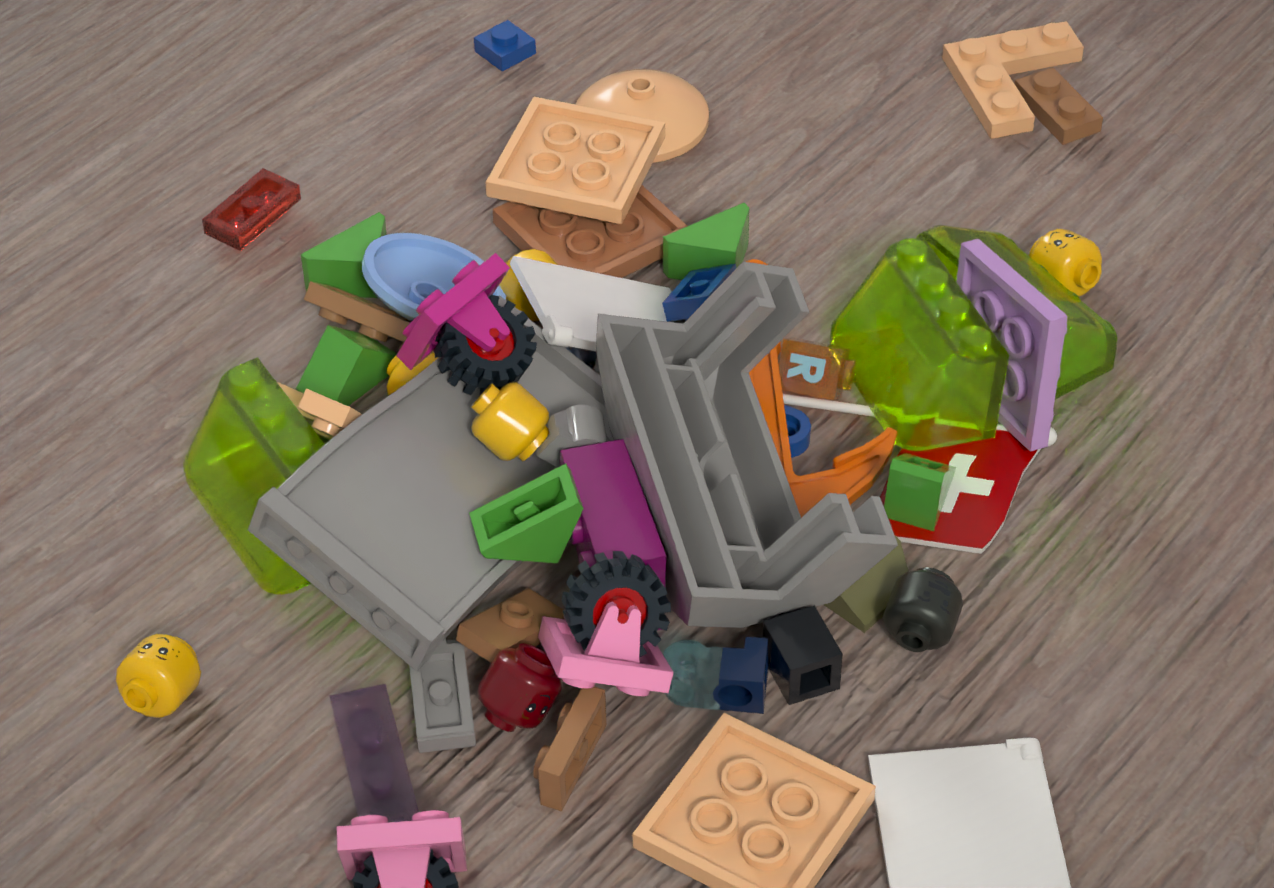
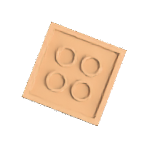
M533 97L486 180L487 197L622 224L665 139V122Z
M723 713L633 832V848L710 888H815L875 800L876 786Z

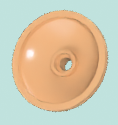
M632 69L610 74L588 87L575 104L665 122V139L653 163L675 158L691 150L704 137L709 123L707 102L693 85L676 75L652 69Z

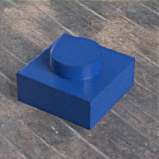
M506 20L474 37V49L477 54L503 72L536 54V41L512 22Z

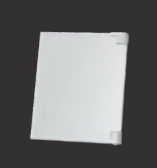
M513 256L510 266L543 326L541 332L548 344L596 351L598 313L667 322L662 303L672 292L668 287ZM682 319V320L669 321V322L682 323V324H684V323H685V320Z
M1007 739L1006 743L868 755L871 783L876 786L874 801L889 888H1071L1038 739Z

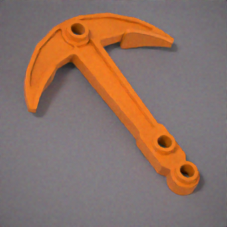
M751 259L746 261L750 263L768 265L763 261L757 259ZM780 341L749 372L800 516L802 518L828 493L846 494L851 505L873 486L883 472L892 454L897 431L888 427L879 436L863 446L836 456L832 461L833 469L797 476L792 466L778 364V355L781 352Z

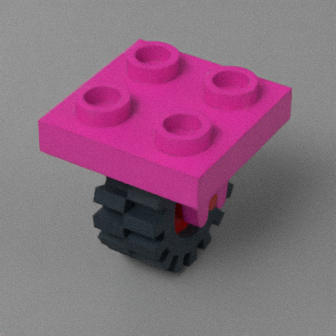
M496 253L481 265L475 260L468 263L453 278L452 283L455 285L445 294L439 289L435 290L417 307L416 312L419 315L403 330L402 334L407 339L396 356L412 370L434 352L435 358L443 357L438 365L441 373L443 374L449 370L453 372L448 382L455 387L460 380L466 383L463 393L472 395L477 387L480 388L481 395L491 384L500 390L508 383L518 382L534 359L532 356L536 352L537 342H530L536 334L534 327L523 328V325L528 320V316L523 311L517 316L512 314L511 311L516 304L509 300L504 307L498 306L499 296L493 295L510 267Z

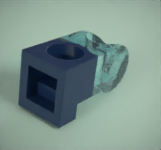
M746 637L744 649L712 646L706 648L701 643L692 640L677 641L665 649L663 655L674 672L669 693H665V695L674 704L690 708L764 714L769 671L768 638Z

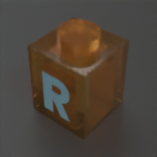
M793 337L784 338L779 361L782 390L829 400L842 398L843 390H851L855 376L856 361L849 360L851 348Z

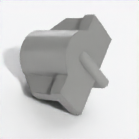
M574 405L553 414L548 420L549 437L536 449L537 457L551 463L556 469L560 467V450L611 441L606 435L602 413L590 405Z

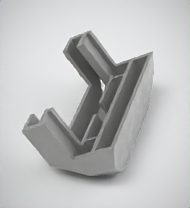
M742 262L684 324L598 313L596 352L608 425L614 441L624 439L666 554L665 589L668 593L666 597L671 603V610L687 626L743 628L775 618L781 613L794 612L813 605L817 607L831 603L898 546L880 497L871 496L852 512L846 494L828 493L802 518L798 511L749 372L809 313L793 268Z

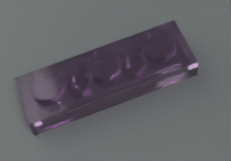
M386 684L330 695L331 709L357 817L380 815L387 817L388 822L412 821V816L418 813L419 810Z

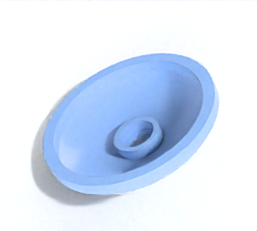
M394 233L379 237L369 244L362 260V272L378 299L390 309L412 322L419 315L416 312L417 307L432 292L439 289L445 294L455 286L452 283L453 278L468 263L475 260L481 265L484 261L472 252L440 238L415 233ZM498 286L493 295H500L506 300L505 293Z

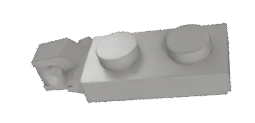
M445 638L435 649L431 658L418 671L409 665L419 753L476 746L464 645L460 644L456 639L446 641Z

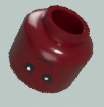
M521 643L517 648H505L496 654L477 690L479 700L487 709L485 712L486 719L504 731L513 732L516 727L533 729L539 726L560 694L562 684L547 654L534 646Z

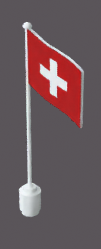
M596 358L594 371L600 374L598 358ZM783 394L784 404L920 423L897 456L908 453L956 467L934 531L889 519L894 535L904 543L982 554L1003 527L1021 477L1041 450L1038 449L1030 452L1000 424ZM1052 427L1050 428L1048 446L1053 445L1057 440V433ZM888 479L880 495L883 506L885 504Z

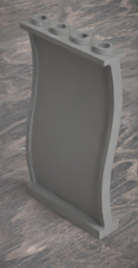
M499 295L498 306L504 307L507 301ZM515 307L511 311L515 316L522 312ZM528 318L523 328L534 327L536 334L530 342H537L536 352L532 356L534 358L518 383L547 408L549 418L553 414L574 405H590L597 408L604 417L606 435L611 441H614L608 425L600 374L592 370L567 350L566 347L548 344L541 332L542 329ZM443 357L437 358L408 383L355 419L311 456L278 489L272 487L259 498L248 528L249 532L416 671L431 658L435 649L460 622L523 562L485 558L480 552L469 513L555 469L554 465L537 457L536 450L523 462L518 457L510 461H503L473 435L471 429L472 422L478 413L471 406L480 396V388L477 387L472 395L463 393L466 383L460 380L455 387L451 385L448 380L453 372L449 370L442 374L438 368Z

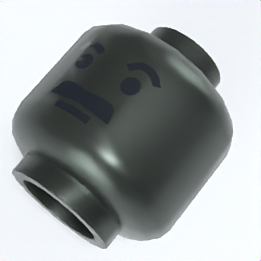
M924 567L906 572L898 577L883 615L885 627L893 638L897 640L898 644L909 651L923 652L925 650L939 649L948 644L952 638L963 607L962 594L950 576L938 569Z

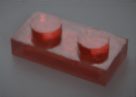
M262 168L202 219L204 234L239 251L243 250L301 200L299 184Z

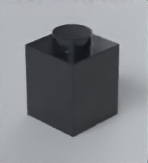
M815 605L794 612L781 613L775 618L763 621V638H768L769 671L788 705L840 689L843 653Z

